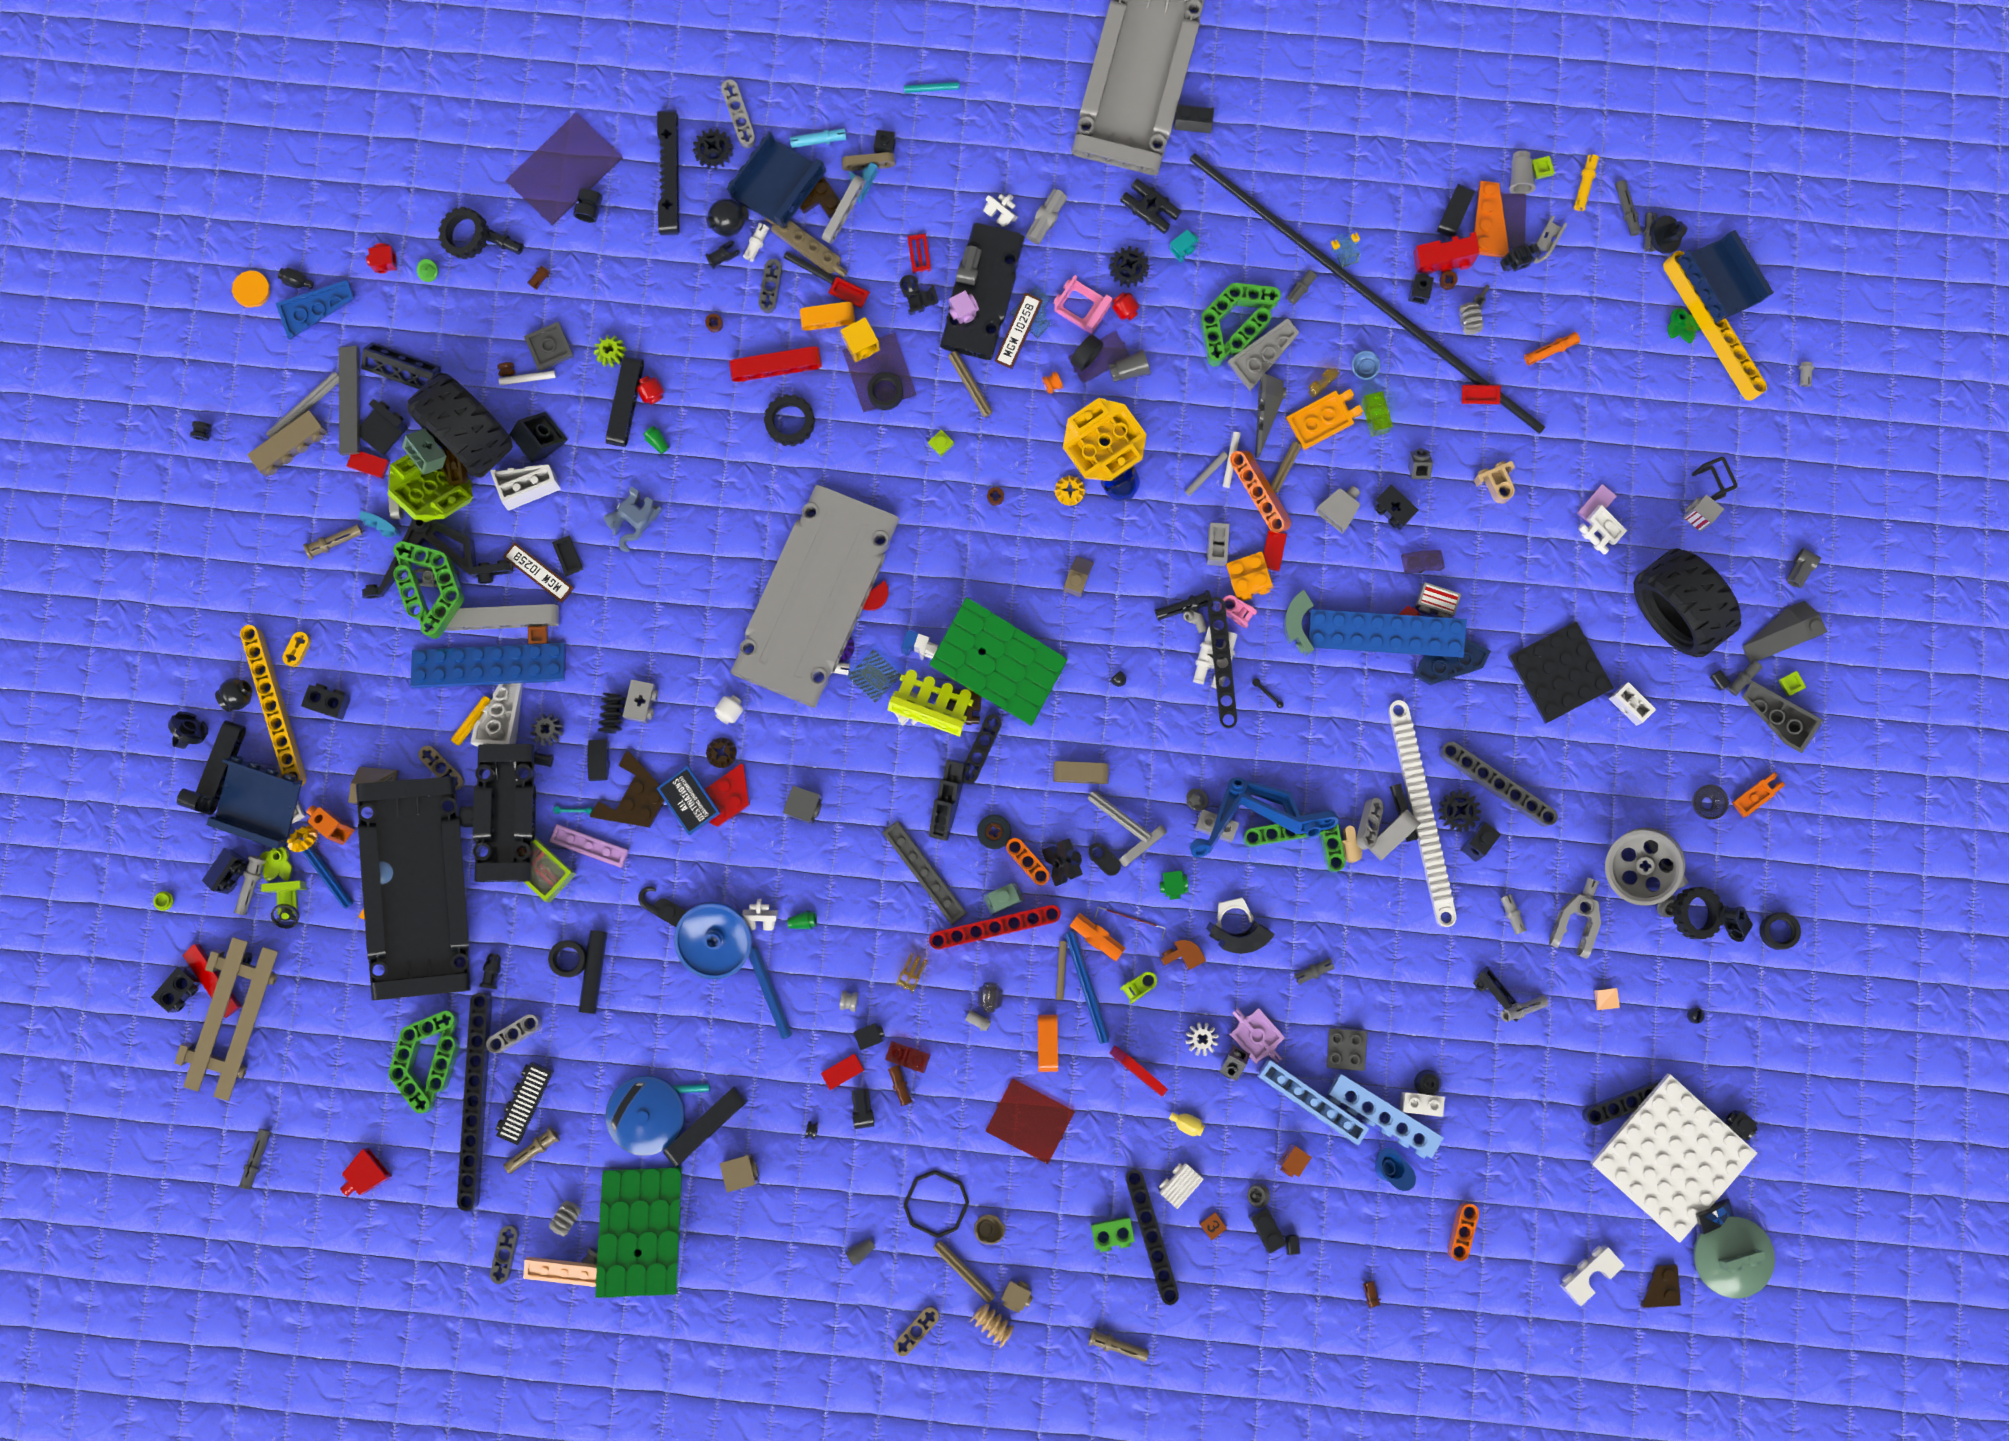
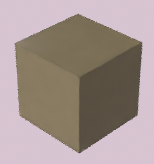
M752 1154L719 1163L727 1193L759 1183V1172Z

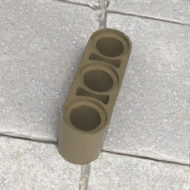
M1055 761L1053 764V782L1109 784V764Z

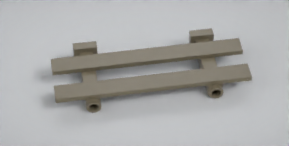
M232 937L226 956H224L225 951L219 949L213 950L210 953L205 970L210 972L221 970L205 1022L196 1049H193L194 1044L190 1042L180 1044L174 1064L181 1066L191 1063L183 1087L197 1092L200 1091L207 1069L221 1073L213 1097L230 1101L237 1078H244L247 1072V1067L242 1064L267 986L269 984L274 985L278 974H275L272 970L279 951L262 947L256 966L244 963L242 960L248 941ZM238 975L251 979V983L226 1059L211 1054Z

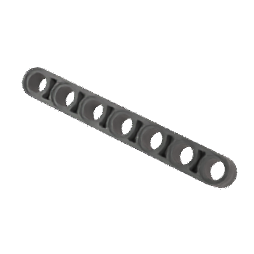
M1448 742L1440 748L1439 754L1444 761L1538 825L1547 827L1557 821L1558 814L1553 808L1457 743ZM1446 747L1453 749V756L1446 754ZM1462 758H1467L1470 761L1469 767H1465L1462 764ZM1479 769H1483L1486 772L1485 778H1481L1478 775ZM1495 780H1500V781H1501V783H1502V788H1501V789H1497V788L1495 787V785H1494V781H1495ZM1511 791L1517 792V800L1511 798ZM1527 802L1534 804V811L1527 809ZM1544 813H1548L1550 815V822H1546L1543 819Z

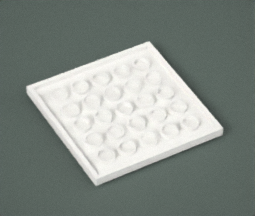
M1667 1073L1590 1163L1676 1241L1681 1243L1698 1223L1695 1214L1711 1208L1755 1157L1757 1152L1671 1074Z

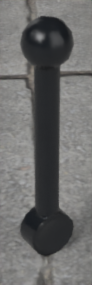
M1259 679L1252 681V685L1259 687L1276 703L1277 708H1283L1284 703L1278 701L1260 684Z

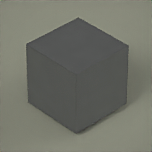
M792 786L783 813L788 817L813 825L815 818L820 813L823 798L819 794Z

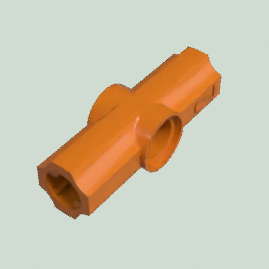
M1081 913L1070 924V927L1083 936L1090 945L1097 950L1100 949L1115 962L1126 949L1113 939L1106 930L1092 923Z

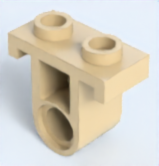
M1502 461L1491 470L1486 468L1479 471L1474 482L1478 487L1485 481L1493 500L1500 504L1506 503L1515 492L1514 485L1508 475L1515 466L1512 461L1507 463ZM1499 489L1506 490L1507 496L1501 495Z

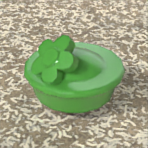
M423 259L417 265V274L424 282H431L438 275V267L432 260Z

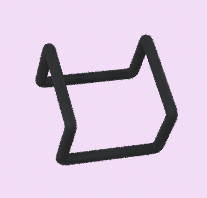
M1719 457L1704 463L1692 473V476H1696L1711 469L1721 490L1710 497L1714 501L1725 497L1726 492L1736 489L1738 486L1725 457ZM1721 460L1733 483V486L1724 489L1714 466H1709Z

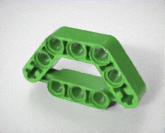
M1232 283L1203 312L1200 327L1207 362L1211 366L1217 367L1221 365L1229 354L1237 355L1268 327L1271 320V311L1277 307L1281 297L1279 289L1270 286ZM1235 291L1239 296L1233 297L1230 292ZM1254 293L1258 298L1252 299L1248 294ZM1223 304L1226 309L1220 310L1217 305ZM1236 306L1259 308L1224 344L1220 322ZM1264 316L1266 321L1262 322L1257 317ZM1210 317L1214 322L1207 323L1205 318ZM1251 329L1254 332V334L1249 335L1245 332V330ZM1214 335L1217 337V340L1211 341L1208 336ZM1238 342L1241 344V347L1235 348L1232 343ZM1214 348H1216V355L1219 356V358H1216V356L1213 355Z
M398 542L395 544L393 552L397 557L399 566L395 568L393 574L405 610L409 616L419 620L422 633L432 639H437L443 634L464 602V594L452 560L441 551L408 542ZM408 550V551H410L412 554H411V555L408 554V553H403V554H402V552ZM426 553L425 559L420 561V555ZM444 558L443 564L438 566V560ZM411 564L433 570L441 594L430 611H428L419 581ZM408 571L407 578L402 579V574ZM450 575L449 582L444 583L445 576ZM414 589V594L408 597V592ZM456 592V598L450 601L451 594ZM420 606V612L418 614H414L415 608ZM445 608V615L440 617V611Z
M442 1011L408 1025L400 1032L388 1073L390 1080L416 1113L421 1114L432 1111L435 1106L437 1092L446 1090L449 1085L460 1048V1042L454 1036L456 1026L459 1023V1016L453 1011ZM447 1017H451L449 1023L440 1024L439 1021H444ZM429 1022L433 1024V1030L430 1033L426 1030V1025ZM411 1029L415 1032V1037L412 1040L408 1038V1032ZM442 1033L437 1043L425 1088L413 1072L420 1043ZM448 1039L451 1040L453 1044L450 1050H447L445 1047V1043ZM404 1049L409 1051L407 1059H404L402 1056ZM442 1059H445L447 1062L445 1069H442L439 1065ZM399 1068L404 1072L402 1078L397 1077L396 1072ZM436 1078H439L441 1080V1086L439 1088H436L434 1086V1081ZM411 1083L415 1086V1092L413 1094L409 1093L408 1087ZM422 1101H426L424 1104L425 1108H421Z

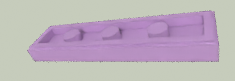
M556 824L549 841L623 868L629 850L558 824Z

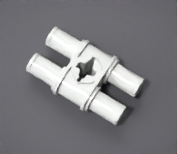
M1210 626L1208 627L1204 642L1200 644L1201 649L1198 659L1195 661L1197 668L1193 682L1202 685L1204 684L1208 669H1214ZM1228 632L1232 662L1233 656H1235V651L1233 650L1237 634ZM1224 640L1223 646H1222L1221 648H1218V649H1223V648H1225V646H1226L1225 640ZM1219 658L1217 665L1220 668H1225L1228 665V661L1225 658ZM1214 674V678H1213V682H1212V686H1211V687L1216 689L1215 674ZM1226 677L1219 679L1220 686L1223 687Z

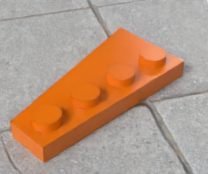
M1480 181L1474 224L1479 255L1505 258L1506 254L1509 253L1500 186L1499 183Z

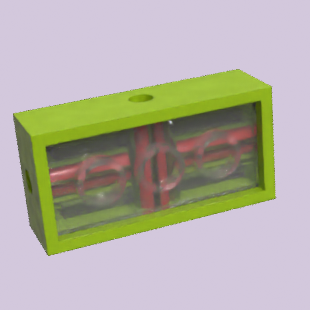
M535 837L534 841H532L534 849L532 881L524 883L545 902L550 903L572 880L576 873ZM526 847L520 849L519 854L521 857L527 854Z

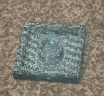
M873 649L847 677L876 703L901 677V674Z

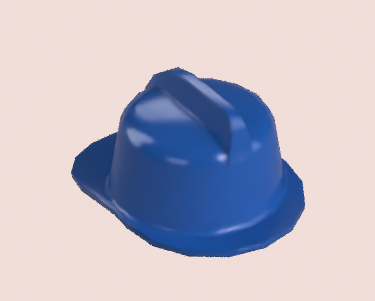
M1384 1148L1379 1152L1375 1160V1171L1378 1177L1389 1182L1398 1190H1411L1416 1184V1175L1412 1167L1392 1148Z

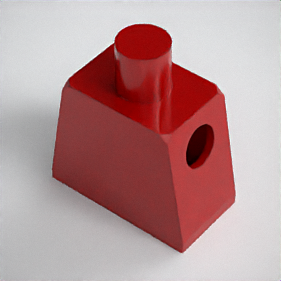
M365 1148L358 1153L342 1173L347 1182L340 1187V1190L347 1197L354 1191L362 1195L390 1179L392 1175L369 1148Z

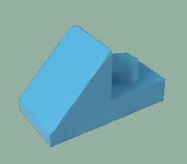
M872 162L863 169L861 178L866 180V184L857 199L859 203H862L878 174V167ZM849 172L851 182L857 175Z

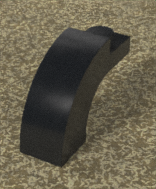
M1256 921L1253 922L1249 929L1237 934L1229 933L1211 922L1206 927L1210 932V937L1217 941L1220 940L1218 945L1222 949L1239 954L1250 953L1262 948L1275 935L1270 929Z

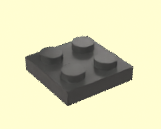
M559 322L524 336L539 371L574 357Z

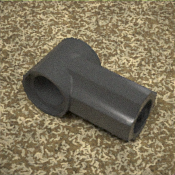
M971 245L966 246L962 264L959 265L956 282L975 286L981 249Z
M1802 548L1794 560L1795 565L1786 579L1788 584L1793 587L1802 588L1809 574L1819 564L1821 557L1806 548Z

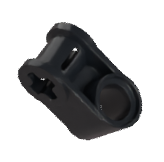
M1724 905L1721 907L1719 913L1720 920L1723 922L1729 937L1734 941L1743 942L1753 926L1746 909L1743 906L1730 908Z

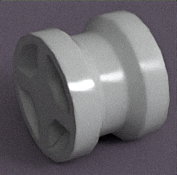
M843 990L839 1009H850L852 1012H855L858 992L851 994Z

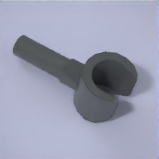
M1486 285L1480 294L1475 295L1473 302L1480 305V309H1482L1485 303V295L1490 288L1489 285Z

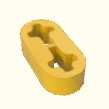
M297 632L292 636L282 656L286 665L297 667L301 664L311 645L309 635L304 632ZM298 638H303V640H305V643L299 644V642L297 641ZM294 655L296 657V660L291 661L289 659V656Z

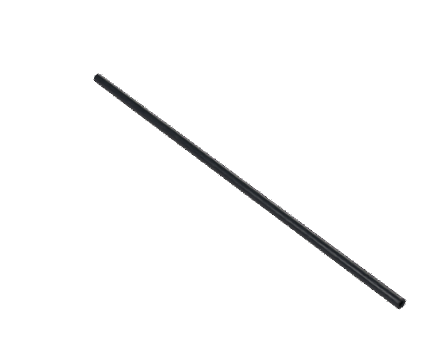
M1196 153L1191 156L1190 162L1476 385H1492ZM1500 392L1501 405L1540 434L1544 430L1545 426Z

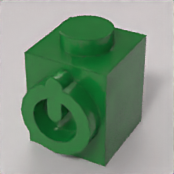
M1182 871L1162 873V881L1159 882L1160 893H1164V897H1169V900L1181 899V895L1189 893L1187 874H1183Z

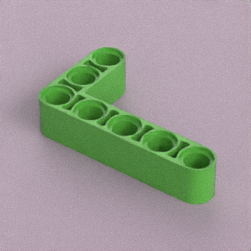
M1279 824L1248 829L1243 834V842L1248 847H1256L1309 837L1306 836V833L1288 836L1285 832L1286 828ZM1337 824L1331 830H1321L1320 834L1317 835L1321 839L1326 868L1331 872H1338L1345 866L1344 850L1339 824ZM1267 830H1274L1276 833L1275 839L1267 837ZM1248 833H1254L1257 836L1255 843L1248 841ZM1328 839L1336 841L1335 849L1328 847ZM1332 858H1337L1340 861L1338 868H1334L1331 865Z

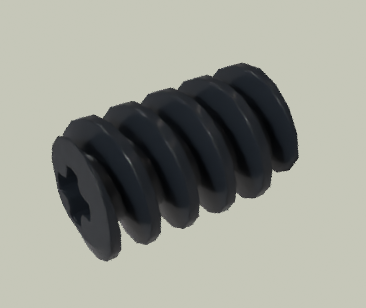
M602 693L607 696L601 698V701L606 705L600 706V709L605 712L599 714V717L604 720L598 722L603 727L598 728L597 731L616 734L617 731L622 730L617 724L623 723V720L618 718V716L623 715V712L619 711V709L625 708V705L621 704L620 701H624L626 698L619 694Z

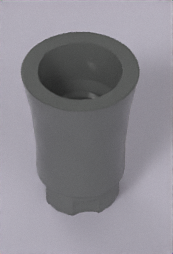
M1143 349L1108 365L1113 382L1151 374Z

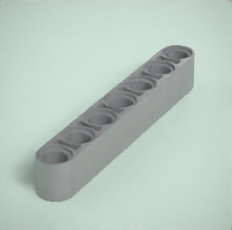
M559 605L459 608L445 631L558 626ZM446 609L440 611V617L445 615Z

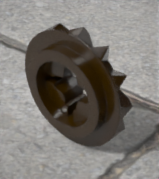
M722 737L713 739L707 746V760L717 768L730 766L737 756L734 743ZM716 748L721 750L722 748H725L724 752L726 753V755H728V757L721 755L720 758H718V753L714 749Z

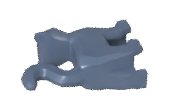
M633 487L629 490V497L620 502L614 512L605 514L603 518L607 526L613 530L614 535L618 533L624 520L635 528L634 533L625 534L619 540V547L624 552L630 551L626 542L639 539L643 531L662 512V508L656 505L653 506V500L648 497L644 499L645 504L642 508L636 506L640 495L638 494L639 491Z

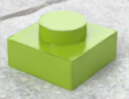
M1550 156L1532 160L1535 180L1554 175L1555 172Z
M940 430L928 441V445L942 457L954 446V442Z
M1797 671L1778 680L1787 697L1806 688Z

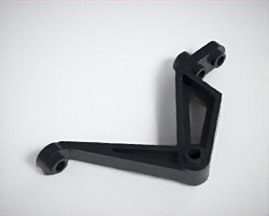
M412 518L411 524L402 540L403 542L419 546L427 540L470 576L478 578L479 584L494 582L493 576L514 572L513 564L509 563L508 560L497 561V564L491 565L488 562L479 563L477 566L474 540L436 520L424 522ZM438 531L462 543L464 558L434 536V533ZM408 550L402 552V554H403V553H408V554H410V555L412 554V553H411L410 551H408ZM394 556L380 587H377L376 584L366 585L365 589H362V598L374 599L383 597L395 582L393 573L395 568L399 566L396 556Z

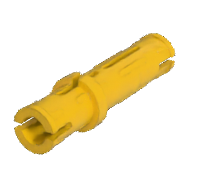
M1591 154L1587 156L1585 168L1581 172L1582 179L1573 207L1577 211H1581V208L1582 211L1586 209L1593 179L1596 178L1595 171L1599 160L1597 155L1592 154V158Z

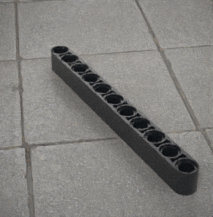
M486 993L474 994L470 999L457 1190V1206L463 1211L474 1209L480 1200L489 1050L486 1045L487 1040L490 1038L492 998ZM481 996L485 999V1004L482 1007L478 1006L477 1003ZM479 1016L484 1019L481 1027L476 1024V1019ZM477 1036H480L483 1041L479 1047L475 1044ZM475 1056L481 1058L479 1066H476L473 1062ZM475 1075L478 1076L480 1079V1083L478 1086H475L472 1083V1079ZM474 1095L479 1100L476 1106H473L471 1103V1098ZM472 1115L477 1118L475 1126L470 1124V1117ZM471 1135L474 1136L476 1139V1143L474 1146H471L468 1143V1139ZM468 1156H472L474 1158L475 1162L473 1166L468 1165ZM467 1176L473 1178L472 1186L466 1184ZM466 1196H469L472 1199V1204L470 1206H467L464 1203V1199Z

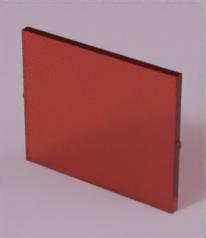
M1012 1078L1000 1103L997 1104L998 1107L986 1132L1049 1164L1060 1140L1063 1139V1134L1075 1111Z

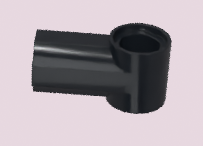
M869 1088L852 1090L854 1129L874 1127V1115L870 1104Z

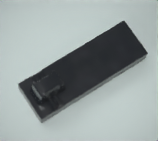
M1488 966L1479 972L1478 978L1473 984L1480 992L1488 988L1504 1009L1511 1008L1513 1004L1517 1003Z

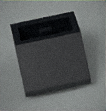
M223 848L202 881L213 892L228 894L235 889L236 881L247 870L249 861L233 850Z

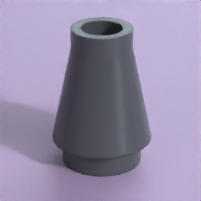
M868 1238L849 1247L845 1254L852 1265L855 1266L857 1263L860 1264L875 1249V1246Z

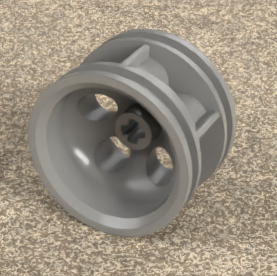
M1638 828L1625 833L1611 846L1605 861V873L1611 888L1622 899L1636 905H1654L1663 902L1674 894L1684 877L1686 863L1680 845L1672 836L1655 828ZM1646 841H1655L1659 847L1658 851L1653 854L1646 852L1644 849ZM1623 849H1634L1636 858L1633 861L1624 860L1622 857ZM1661 859H1670L1674 865L1673 869L1669 872L1662 871L1659 867ZM1644 860H1647V863L1651 864V867H1649L1648 870H1645L1644 867H1641V864L1644 863ZM1628 870L1636 872L1638 876L1636 883L1627 884L1623 880L1624 872ZM1648 878H1658L1660 888L1656 891L1649 890L1646 886Z

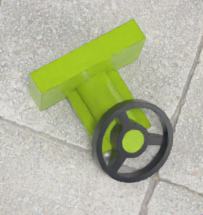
M289 881L261 884V892H276L277 906L271 912V919L276 926L288 929L298 923L300 915L297 904V890H307L306 882ZM276 909H277V915H279V917H278L277 919H275V917H274V911H275ZM291 919L295 921L290 925L279 923L281 920L289 921Z

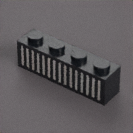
M535 1062L525 1065L521 1073L524 1077L521 1083L517 1082L512 1092L515 1096L512 1102L508 1101L504 1112H506L504 1120L500 1119L495 1128L498 1131L497 1137L515 1145L521 1143L554 1072L553 1070Z

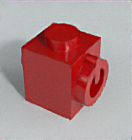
M379 243L375 244L372 248H368L369 255L366 256L368 266L374 272L384 274L388 271L397 270L396 252L389 244Z

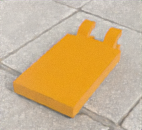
M1351 389L1338 395L1337 391H1334L1286 417L1294 435L1302 445L1303 451L1354 424L1352 419L1362 415L1363 410L1360 405L1349 410L1345 402L1353 399L1354 394Z

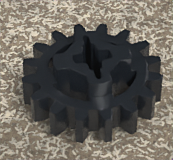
M710 128L707 134L703 130V136L697 135L698 142H693L695 147L693 153L695 154L696 161H700L701 166L706 164L707 169L714 166L715 170H717L718 165L724 167L723 162L729 163L728 156H733L731 150L734 148L730 137H727L726 132L720 134L719 129L712 132Z
M1524 244L1511 249L1505 258H1502L1500 261L1503 271H1510L1512 269L1517 271L1529 267L1536 260L1535 258L1541 254L1539 246L1537 244H1531L1530 246Z
M1131 246L1126 251L1122 247L1121 253L1115 251V257L1110 258L1111 264H1109L1110 276H1115L1114 282L1119 280L1121 287L1126 283L1127 288L1132 283L1136 287L1137 281L1143 283V277L1148 276L1147 270H1149L1148 258H1143L1144 252L1139 254L1137 247L1132 251ZM1122 259V263L1117 266L1118 261ZM1141 268L1140 273L1136 275V271Z
M1458 790L1457 795L1452 791L1450 792V797L1448 795L1443 797L1445 802H1439V805L1442 806L1441 809H1438V812L1442 813L1439 820L1444 819L1443 826L1449 824L1450 831L1454 830V828H1456L1457 832H1461L1462 828L1468 831L1469 826H1476L1473 821L1480 820L1476 816V814L1481 813V810L1476 808L1480 803H1474L1476 797H1468V791L1464 795H1462V790ZM1454 799H1463V800H1465V801H1464V802H1458L1457 800H1454ZM1464 806V808L1461 811V814L1454 816L1458 811V808ZM1447 807L1450 809L1449 816L1447 814ZM1469 807H1471V815L1469 814ZM1461 820L1464 824H1458L1454 821Z

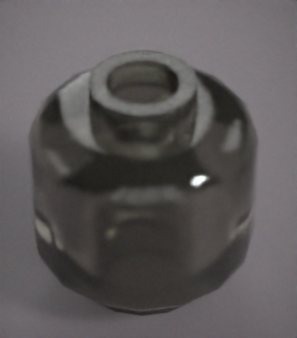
M983 983V986L978 989L977 1004L979 1007L984 1008L985 1012H995V1009L1000 1008L1003 1004V989L997 983Z

